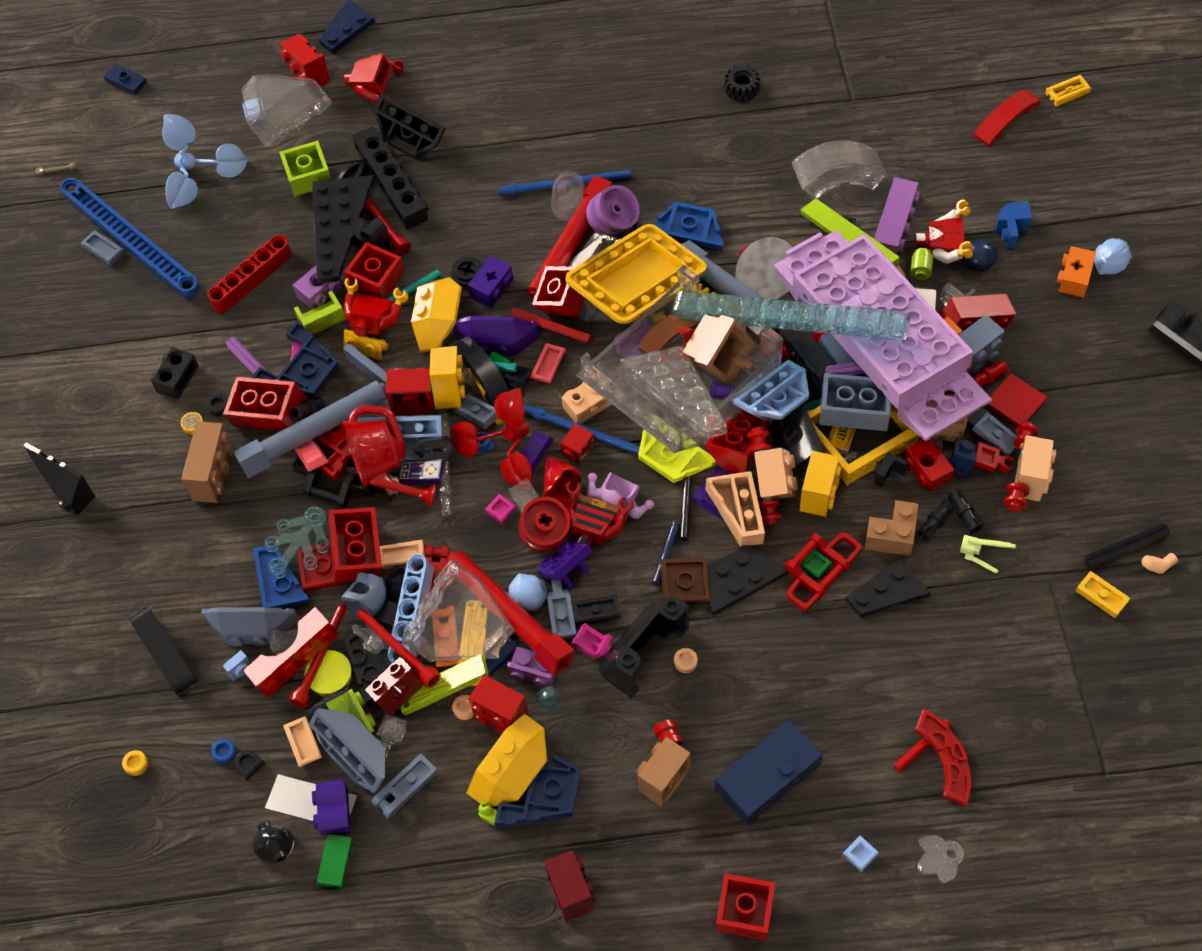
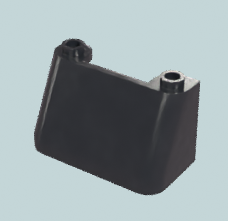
M668 597L646 606L599 663L601 676L630 698H633L639 691V686L635 682V676L640 666L639 653L656 633L665 640L670 634H678L680 637H683L689 630V605L679 598Z

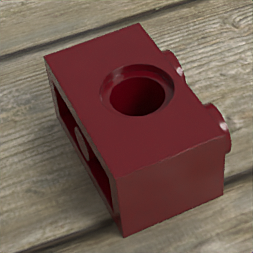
M399 657L365 691L391 717L424 684L420 682V677Z

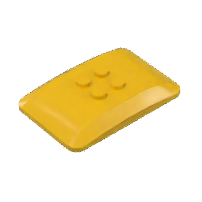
M646 224L570 270L566 274L565 280L570 287L614 321L627 324L652 311L685 289L705 273L707 266L702 259L660 228L652 224Z

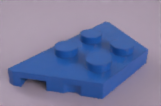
M675 201L668 207L667 211L658 216V220L653 224L676 241L685 243L690 240L697 246L723 251V240H721L720 228L714 209Z

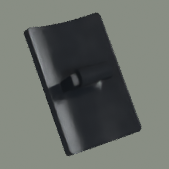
M803 403L783 419L773 420L769 426L777 447L789 451L790 455L793 454L795 459V468H792L793 473L811 457L812 451H824Z

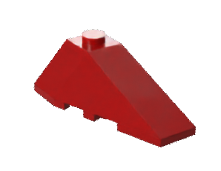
M741 410V414L738 417L729 419L726 422V426L713 431L705 444V449L724 471H729L733 474L749 472L754 464L755 454L754 452H749V448L753 446V441L747 438V434L751 433V429L756 427H764L765 430H768L771 420L763 421L751 413Z

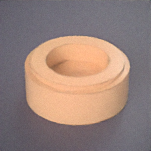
M689 648L678 650L674 656L675 668L682 673H690L695 670L698 663L697 654Z
M460 695L453 701L452 709L458 719L468 720L473 717L468 699L469 695Z

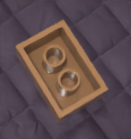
M196 422L181 478L192 501L218 503L220 495L224 492L223 481L224 477L229 473L228 462L230 456H233L234 445L231 443L223 423Z

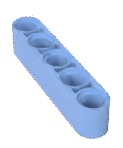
M414 554L407 561L392 636L415 657H417L434 573L433 565L421 554ZM421 564H424L423 568L417 571V568ZM419 586L418 591L415 592V593H412L413 589H414L415 587ZM415 608L414 612L408 615L410 609ZM410 630L409 635L403 638L404 633ZM389 646L388 657L394 663L400 655Z

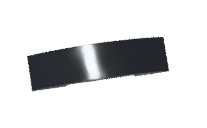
M468 336L450 344L449 347L457 346L458 355L462 354L463 362H465L484 389L485 399L494 407L496 398L500 394L508 392L509 388L493 361Z

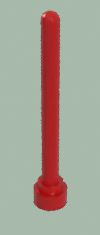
M368 197L364 205L374 218L380 219L387 226L395 252L400 256L408 253L411 249V244L406 238L398 236Z
M344 605L337 607L330 622L336 631L346 612ZM331 643L313 658L300 687L292 691L288 700L293 705L306 708L310 700V693L308 691Z
M364 609L358 610V617L419 673L422 684L427 688H431L439 681L441 674L434 667L424 666Z

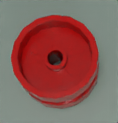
M551 497L535 498L529 501L523 508L518 525L519 536L523 543L531 550L540 553L551 552L565 541L570 527V514L565 505L557 499Z

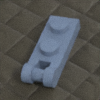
M420 753L373 797L371 803L376 808L380 807L383 810V815L388 820L393 818L398 810L438 773L437 768ZM390 795H392L395 798V800L391 803L387 801V798Z

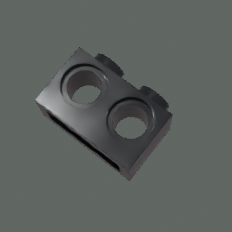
M171 347L168 353L163 356L159 368L152 374L151 382L156 392L179 400L199 367L194 354Z

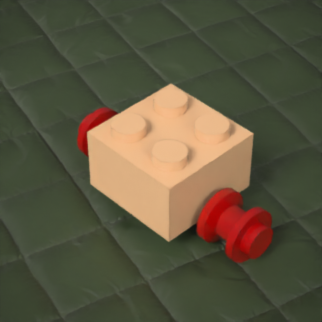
M1031 422L1018 424L1015 430L1019 436L1014 438L1013 444L1018 449H1021L1018 458L1015 483H1010L1006 486V492L1010 496L1004 499V505L1013 512H1020L1026 509L1028 504L1026 499L1040 501L1042 494H1047L1049 483L1052 481L1053 469L1051 467L1056 456V450L1052 449L1054 440L1036 437L1039 429Z
M756 427L751 429V433L747 434V438L753 441V446L749 448V452H754L760 496L764 498V502H759L758 504L759 508H762L763 515L761 517L764 525L778 524V519H782V516L776 513V506L780 502L775 499L796 496L795 491L798 490V481L796 477H793L792 468H795V459L793 454L790 455V452L783 448L772 449V446L766 443V437L770 435V432L765 430L764 427Z

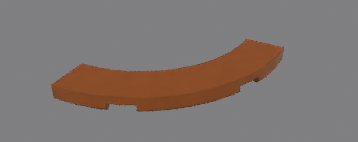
M705 302L687 306L671 313L653 326L637 346V350L657 359L662 350L680 334L679 329L681 327L697 328L704 315L716 318L724 315L733 318L745 329L754 314V309L730 302Z

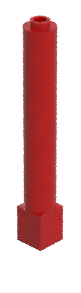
M594 175L583 192V200L527 289L532 300L535 298L545 266L566 267L590 228L586 212L589 201L607 187L612 186L611 181Z
M457 551L449 554L446 559V568L535 652L534 658L554 676L571 666L575 650L557 633L551 635L464 552Z

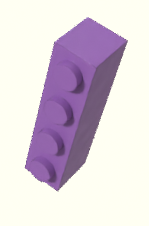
M894 177L874 239L897 255L898 251H903L905 244L903 235H908L910 229L908 220H913L916 209L913 207V204H918L921 192L917 191L918 182Z

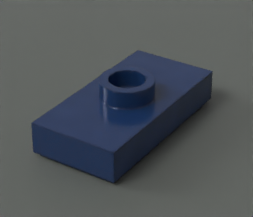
M117 64L104 76L106 82L134 95L147 83L145 77Z

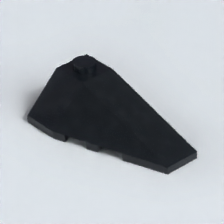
M28 443L23 445L59 500V507L67 513L71 511L78 516L96 497L83 475L64 462L59 464L54 457H47L34 446Z

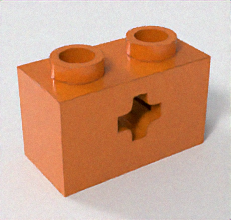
M1071 246L1069 254L1064 253L1061 266L1065 268L1064 271L1060 270L1057 283H1060L1058 292L1084 298L1096 252Z

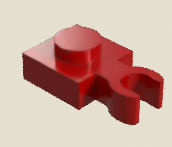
M979 442L977 444L974 466L991 472L997 467L1002 472L1009 473L1012 467L1006 466L1005 462L1011 464L1014 458L1011 456H1000V449Z

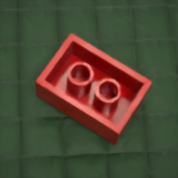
M236 377L223 415L233 427L280 432L295 424L296 420L290 417L289 410L292 406L300 405L305 395L293 381Z
M375 507L329 510L328 525L334 583L354 582L359 573H372L381 577L382 562Z

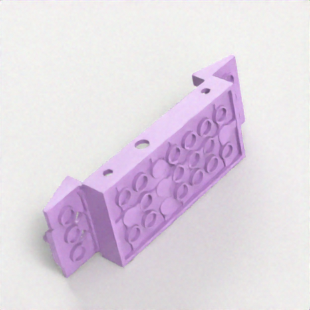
M837 230L823 238V234L820 232L787 250L786 253L789 257L774 264V269L796 302L800 303L803 301L897 408L899 420L925 441L992 401L986 392L966 372L971 366L973 356L971 348L865 234L848 243ZM946 391H952L954 392L955 396H945L944 393ZM928 402H934L936 403L937 407H927L926 404Z

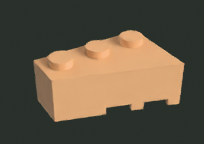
M751 471L706 478L705 490L740 547L763 544L765 531Z

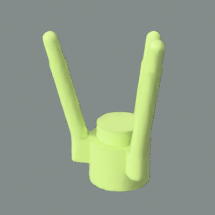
M964 535L960 552L965 554V559L971 560L997 574L998 570L978 559L974 554L979 555L982 545L1015 549L1016 545L1010 542L978 539Z

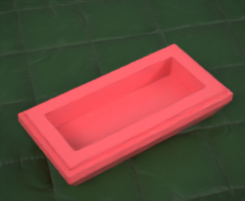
M546 343L530 378L550 384L566 349Z
M314 439L295 448L296 453L308 472L328 463L327 458Z

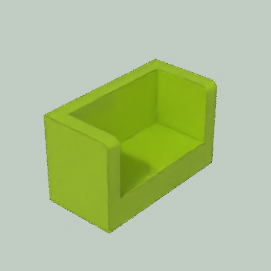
M333 291L328 292L330 302L304 314L301 313L298 306L294 308L298 321L312 335L346 320L343 309Z

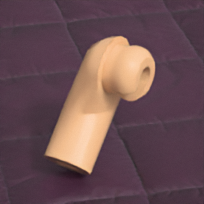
M1169 553L1163 559L1146 555L1142 559L1143 567L1159 574L1166 572L1178 562V558L1173 553Z

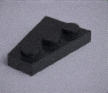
M362 626L344 640L365 707L374 702V699L365 689L392 662L367 629Z

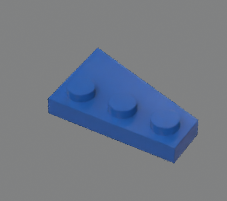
M276 544L253 548L263 607L283 609L310 603L309 598L300 587L298 580L294 577Z

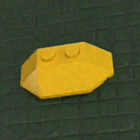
M450 277L417 287L411 323L421 353L429 352L431 348H440L443 345V340L449 335L456 323L462 287Z
M523 714L510 725L476 769L467 794L480 804L484 802L490 803L491 807L497 806L499 803L508 804L519 801L547 762L544 727L526 714Z

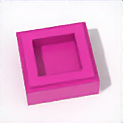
M499 494L485 508V513L503 525L517 510V507Z

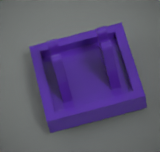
M564 542L557 548L558 552L553 556L545 558L540 563L541 566L536 572L541 578L556 581L561 579V584L566 589H572L574 586L566 575L576 566L582 574L585 573L587 575L590 573V570L583 561L584 558L593 552L588 544Z

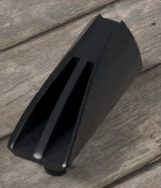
M1172 299L1153 320L1147 330L1186 359L1202 368V321L1199 320V312L1191 314L1192 307L1186 310Z

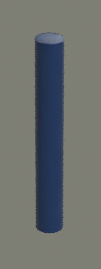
M671 523L660 560L670 558L680 528L679 523ZM660 560L652 581L657 586H660L662 583Z

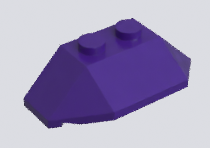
M469 316L456 320L453 327L454 335L458 340L467 336L470 337L487 355H491L492 351L502 356L517 355L539 338L538 323L528 322L515 317Z

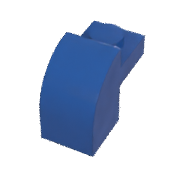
M1029 201L1009 203L999 212L995 233L1001 232L1002 241L1006 242L1007 249L1016 248L1019 237L1018 231H1029L1032 220Z

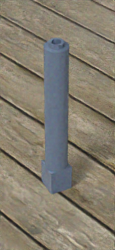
M688 240L681 244L706 263V271L699 277L702 281L733 303L753 308V317L772 330V324L788 316L707 258L708 253Z
M376 380L260 443L256 439L233 451L249 479L271 467V461L342 424L343 421H348L350 414L355 408L364 405L376 406L387 400L386 386L383 382L379 384Z

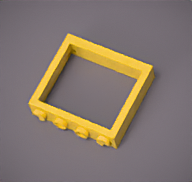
M891 403L890 417L901 428L903 433L848 464L815 425L820 421L821 404L814 410L807 411L824 448V451L821 453L839 456L838 465L842 466L840 478L846 485L874 470L877 463H882L888 453L899 455L907 447L918 442L920 439L918 434L899 420L897 417L898 410Z

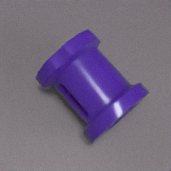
M713 380L709 400L719 399L731 404L735 385L718 384L717 381Z

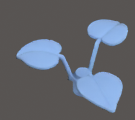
M174 114L164 115L162 130L164 143L170 149L180 150L174 158V163L180 168L181 172H173L166 182V200L169 208L187 205L196 198L198 191L196 182L188 178L186 169L193 168L195 163L217 164V173L226 178L235 177L245 169L247 157L239 147L233 144L221 145L216 151L217 160L195 159L192 154L185 153L188 149L187 143L193 142L196 138L194 126L182 116Z

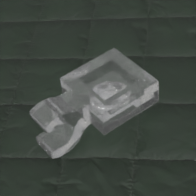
M385 714L376 733L377 738L380 739L379 741L385 748V758L392 744L400 745L409 726L408 721L394 716L390 717L388 714Z

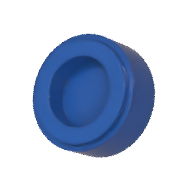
M228 739L216 741L211 748V755L219 764L232 762L237 754L235 745Z

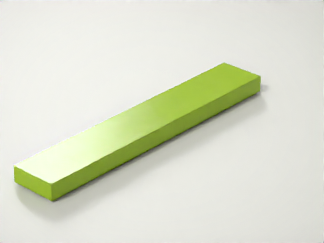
M814 199L800 209L801 215L826 233L830 234L837 230L848 243L865 234L894 266L900 263L898 255L818 199Z

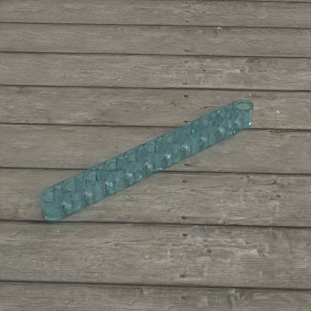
M678 291L676 293L671 311L674 317L685 320L701 321L704 315L716 318L724 315L735 319L740 325L890 340L906 339L910 322V315L908 313L896 310Z

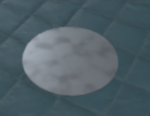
M775 237L762 238L753 242L743 251L737 262L736 279L769 302L779 299L789 290L774 269V264L789 257L786 251L793 247L785 240Z

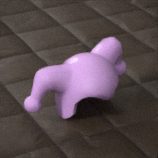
M610 472L602 487L596 488L595 481L597 480V475L595 473L588 475V497L618 506V501L622 497H626L624 502L625 508L629 506L630 501L634 502V508L631 511H627L628 516L634 519H639L648 509L654 507L652 500H646L645 504L640 507L636 505L635 498L640 488L638 485Z

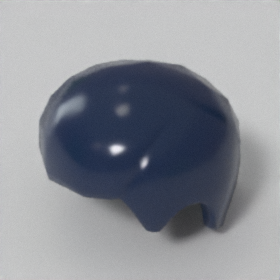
M978 239L972 241L971 244L974 248L971 251L973 255L971 258L963 256L965 266L967 268L975 267L978 271L991 268L997 258L995 247L985 240Z

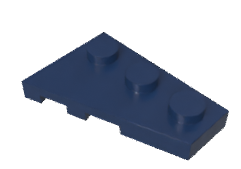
M347 0L319 39L320 45L334 54L373 25L375 19L352 0Z

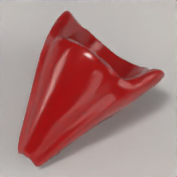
M547 457L543 497L557 499L566 507L567 496L570 495L566 485L571 481V489L576 491L577 483L582 481V474L578 468L555 457ZM581 490L576 495L578 498L581 494Z

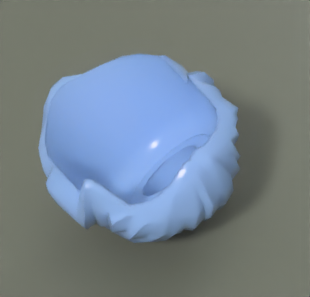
M1119 238L1108 239L1096 248L1094 262L1100 275L1120 273L1122 270H1125L1132 258L1129 245H1127L1126 241Z
M519 573L510 583L509 596L525 611L535 612L539 610L547 599L546 585L535 575Z

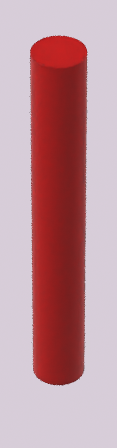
M943 720L949 727L952 726L949 720ZM924 738L893 764L895 770L901 772L928 748L930 743Z

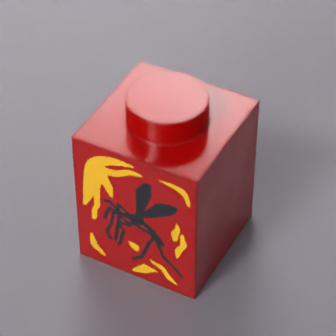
M574 424L560 442L562 455L567 460L580 464L594 446V434Z

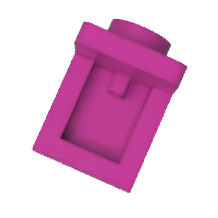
M584 623L581 625L571 645L592 659H596L608 653L613 636L610 634L604 636Z

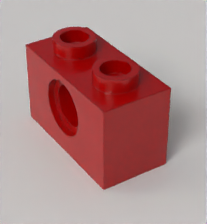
M921 439L905 449L904 459L909 463L908 469L914 472L919 484L922 487L925 486L929 493L952 480L954 468L931 439L927 441Z

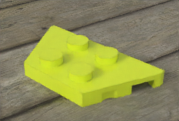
M646 414L638 454L640 461L673 483L715 466L717 462L709 453L651 414Z

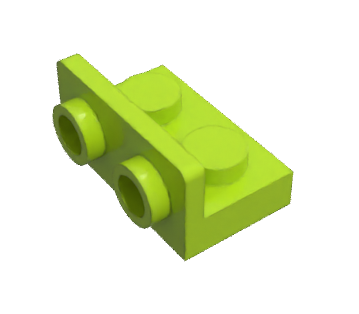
M351 689L326 703L329 710L353 714L364 724L370 733L374 732L372 727L376 726V723L370 712L365 715L361 707L365 703L359 691L354 693Z

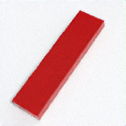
M512 308L510 314L512 317L528 322H536L540 327L586 343H592L595 340L596 335L520 308Z

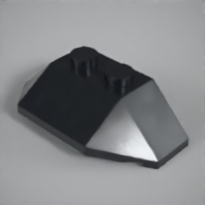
M381 94L373 111L385 141L414 157H418L437 147L446 129L441 124Z

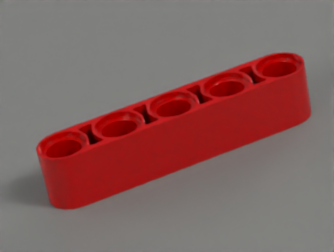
M275 235L210 288L207 296L212 309L217 313L228 311L288 261L292 252L287 238L283 235Z

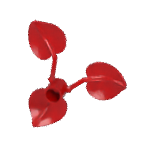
M517 388L500 394L494 403L497 417L505 421L506 427L504 430L477 437L475 425L463 421L451 428L450 437L454 447L461 455L472 457L479 451L478 441L503 434L505 439L514 441V444L506 454L507 459L502 460L500 464L503 477L516 488L532 489L534 486L529 460L519 452L512 454L517 445L522 442L520 438L526 436L529 432V427L524 421L525 411L521 388Z

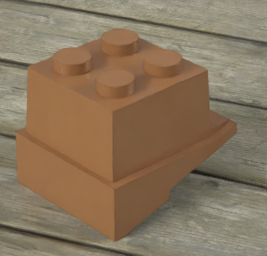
M704 315L682 353L722 383L730 386L734 383L742 368L750 369L752 367V362L747 359L757 343L735 319L721 315L720 318Z

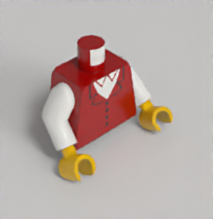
M960 200L956 205L957 210L953 209L946 215L929 222L927 233H916L915 245L927 246L933 255V259L944 264L962 262L963 256L971 258L973 255L971 250L974 247L969 241L964 242L963 218L960 217V215L968 216L970 214L969 203L966 200Z

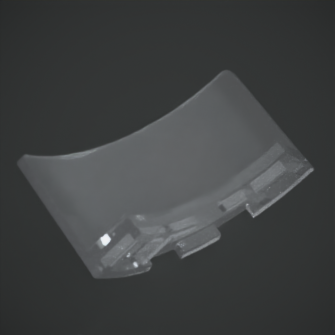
M841 140L823 143L802 153L792 162L802 190L815 199L826 191L838 187L839 183L845 182L874 190L887 177L876 151L868 145L855 141Z

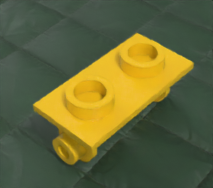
M344 330L343 348L347 344H351L363 355L382 361V351L388 349V343L384 339L369 338V335L366 334L359 337L353 330Z

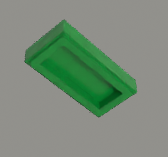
M327 834L317 878L318 885L343 888L353 842L352 837Z

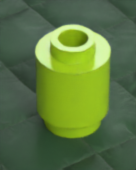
M916 249L912 255L911 276L917 280L928 279L932 275L933 255L929 249Z

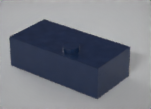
M788 720L716 778L715 790L748 826L821 765L822 754Z

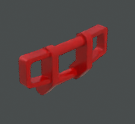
M845 532L840 533L828 545L820 535L813 533L809 537V542L792 560L789 559L784 564L786 570L795 580L786 593V599L801 611L807 612L826 594V589L843 571L846 572L849 569L850 564L861 553L862 545ZM841 541L846 542L855 549L847 560L833 550ZM814 549L835 565L819 584L803 573L799 567ZM799 585L814 595L807 603L801 602L792 595Z

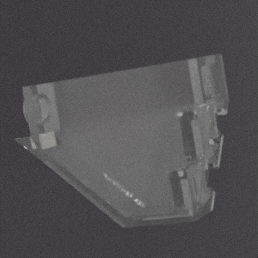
M258 74L253 75L241 88L248 126L267 148L277 146L290 132L299 130L311 117L320 115L332 103L331 99L315 80L309 78Z
M452 559L437 575L433 582L436 584L433 590L424 596L416 609L419 611L413 621H409L405 627L402 643L430 662L469 660L479 654H482L485 659H499L500 648L515 630L481 580Z

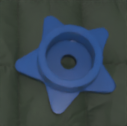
M477 431V437L491 434L492 432L485 433ZM492 438L482 440L483 444H480L481 441H478V456H481L485 450L495 449L491 442Z

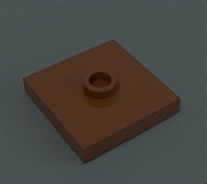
M707 558L660 560L663 599L676 597L688 605L710 603Z

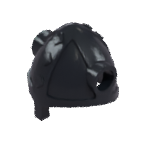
M269 820L260 823L257 826L258 832L253 840V850L257 858L265 863L272 864L283 862L289 858L294 851L295 845L291 832L281 825L271 824Z

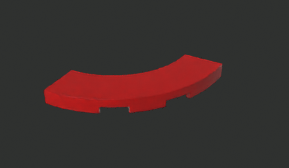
M923 709L914 733L930 743L942 762L945 775L942 797L966 807L971 791V775L965 749L943 720Z

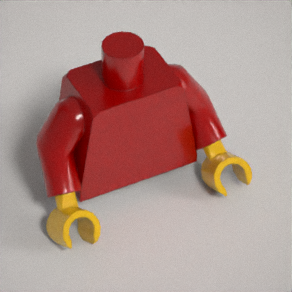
M345 279L348 294H345L343 310L346 320L350 322V328L357 336L362 337L366 333L380 335L385 329L397 323L402 310L401 304L408 300V294L405 290L401 296L399 288L394 290L393 295L396 298V302L359 293L355 296L354 292L359 288L357 280L355 279L353 286H349V279Z

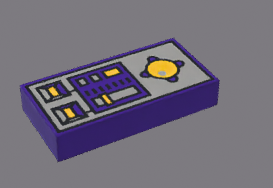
M442 459L402 461L398 480L402 484L442 482L445 462Z

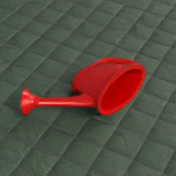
M364 405L355 408L350 414L348 422L343 421L342 425L363 487L365 488L369 484L416 496L424 500L427 507L431 508L436 494L437 486L435 484L427 489H419L393 481L387 475V472L400 466L406 453V445L394 413L383 406ZM363 414L383 415L388 420L392 435L385 420L357 422V420Z

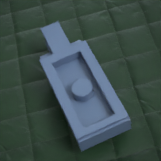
M561 579L559 581L551 580L553 592H548L547 601L553 634L557 633L563 640L574 639L576 628L570 592H568V589L562 590Z

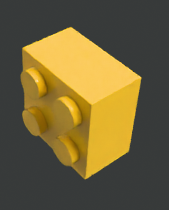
M457 346L431 348L430 381L435 409L462 407V398H465L464 385L466 384L465 372H462V354L458 355Z
M812 451L802 487L800 511L826 517L828 509H833L842 466L838 465L839 456Z

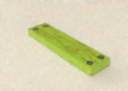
M479 654L441 672L439 681L431 688H427L424 685L401 706V712L406 716L479 682L483 675L489 677L485 657Z

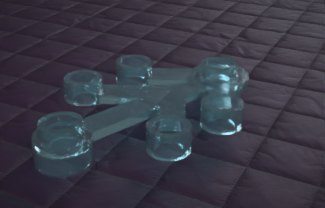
M312 506L306 510L304 516L289 520L281 519L277 522V531L282 535L267 537L264 541L266 550L274 552L280 545L291 544L281 558H274L269 562L268 567L271 576L275 578L284 577L288 572L287 565L300 547H302L304 554V567L307 570H314L318 566L317 557L313 555L308 535L314 530L317 538L315 544L318 552L325 553L329 550V540L325 538L322 525L326 522L324 510L320 507ZM283 525H286V526H287V527L284 528V529L280 528V527L283 526ZM303 526L300 531L289 533L291 528ZM270 542H274V543H275V544L272 545V546H269V545H268ZM321 543L326 544L324 547L319 546ZM310 560L314 561V563L308 564L307 562Z

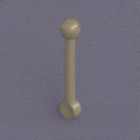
M70 163L67 166L46 169L38 167L35 172L38 176H41L47 172L68 169L74 171L77 165Z

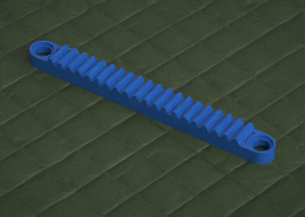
M68 178L61 183L60 189L64 197L75 208H78L90 221H93L95 225H98L100 229L108 233L115 242H118L121 247L123 246L126 251L128 250L142 264L144 263L152 273L154 272L157 277L165 281L168 286L170 285L173 290H176L184 297H193L199 292L200 287L194 275L79 180ZM76 186L74 191H67L69 187ZM186 283H193L190 289L183 288Z

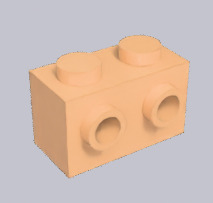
M598 375L586 379L580 386L567 391L561 397L563 409L578 424L584 423L613 404L612 391Z

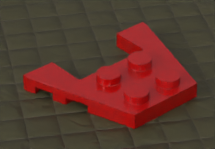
M342 424L314 438L334 452L327 459L328 463L320 466L322 472L335 481L339 478L351 457Z

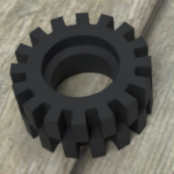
M740 64L739 68L736 65L733 66V69L729 68L725 74L724 87L727 96H732V100L738 98L739 102H742V99H745L746 102L749 97L751 100L754 99V95L757 96L760 90L758 70L755 71L754 67L750 69V65L747 64L746 67ZM738 81H746V82H748L749 84L739 85V84H736V82H738Z

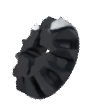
M461 258L452 265L451 277L456 283H460L461 286L469 284L483 265L476 258ZM471 267V273L465 276L464 272H467Z

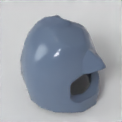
M359 573L356 581L341 596L342 603L356 616H358V610L364 609L374 617L380 612L387 596L386 583L382 577L372 573Z

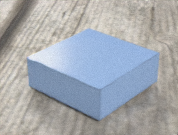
M861 836L843 852V856L861 873L879 854Z

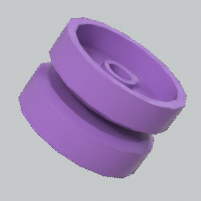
M620 185L609 186L601 193H598L589 201L586 209L590 226L596 233L601 236L604 235V237H614L629 229L637 222L640 214L636 196L629 189Z

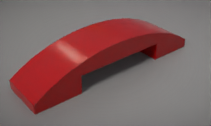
M1022 90L1012 95L981 123L973 136L989 147L1002 136L1005 128L1023 113H1030L1042 100L1028 90Z

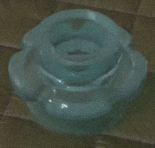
M545 686L537 693L538 701L543 707L550 708L559 703L560 691L558 689L555 690L552 686Z

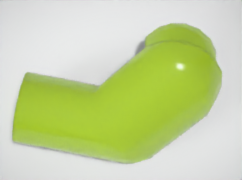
M488 802L481 803L478 808L479 816L482 820L495 825L497 810L492 808Z

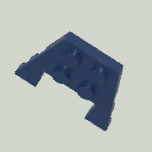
M297 320L286 333L287 339L302 347L278 376L259 367L251 378L293 381L305 396L315 397L339 367V363Z
M547 755L546 764L529 786L525 806L499 803L494 822L495 827L500 828L573 817L582 774L581 768L556 756L551 757Z

